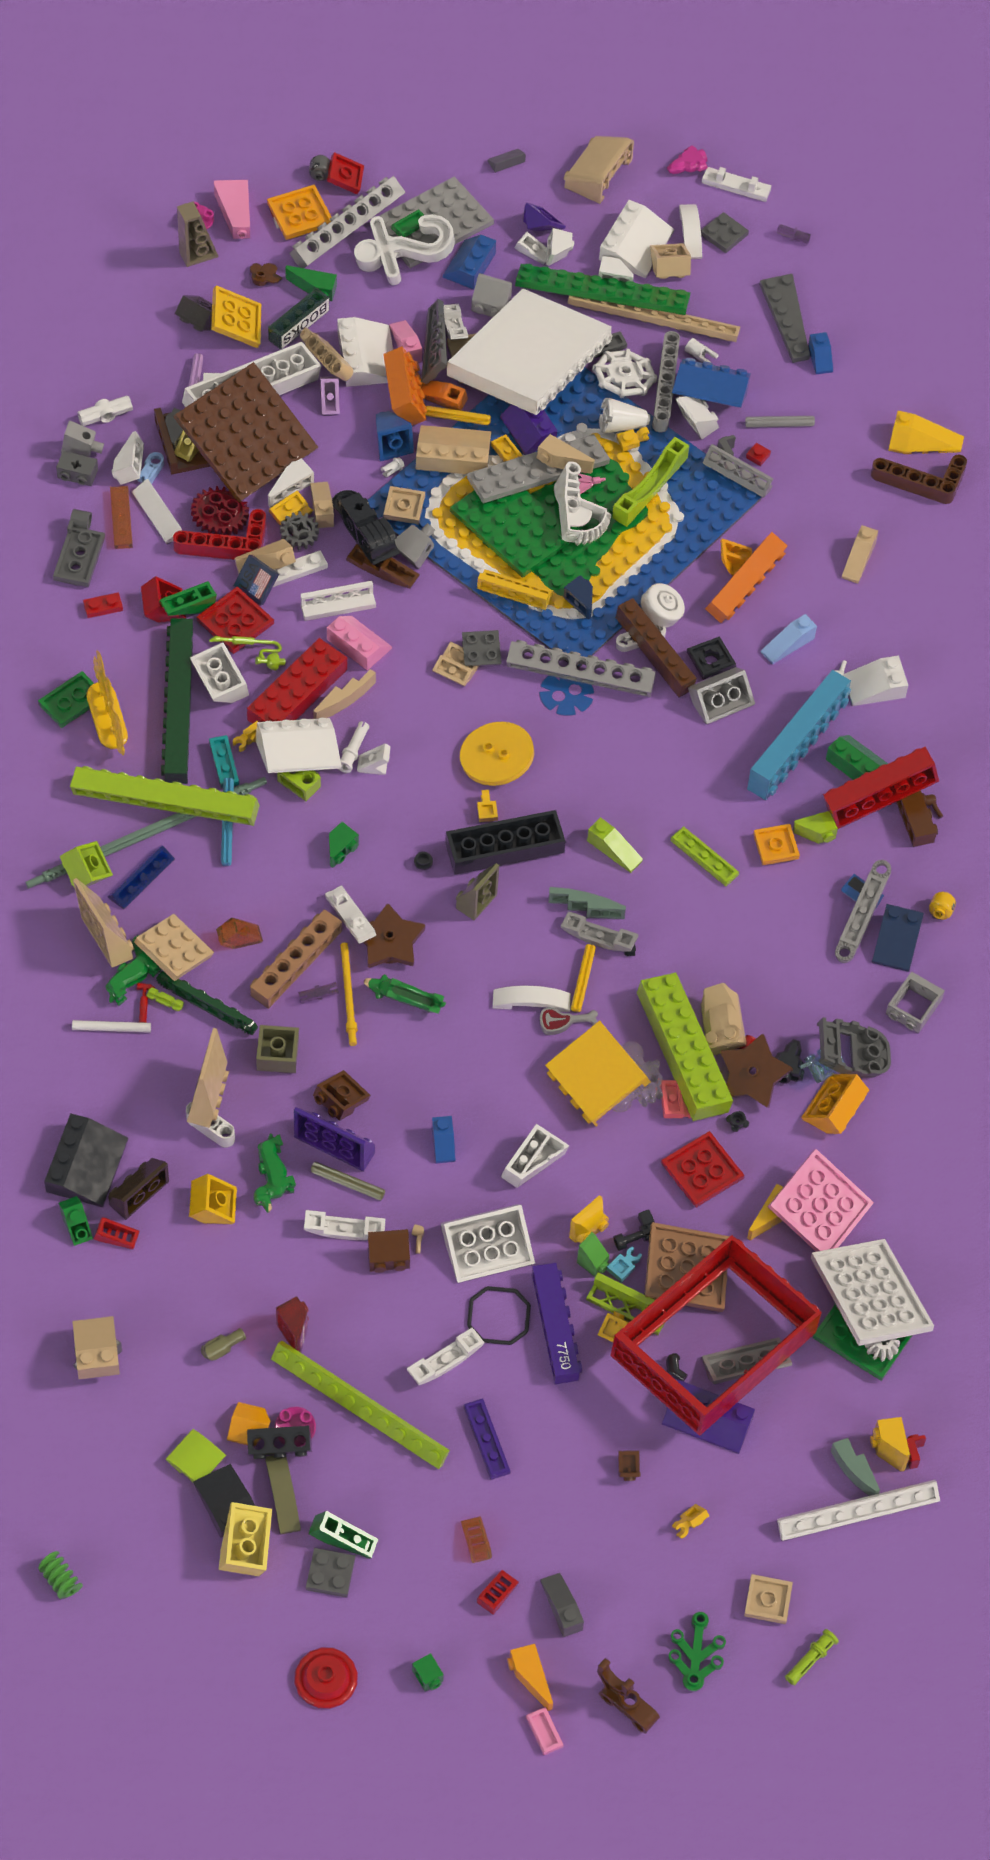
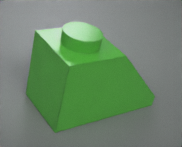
M591 1232L579 1245L577 1264L596 1277L598 1272L604 1273L607 1270L609 1254L597 1236Z

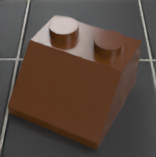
M408 1229L368 1232L370 1272L382 1273L386 1270L404 1271L405 1269H410Z

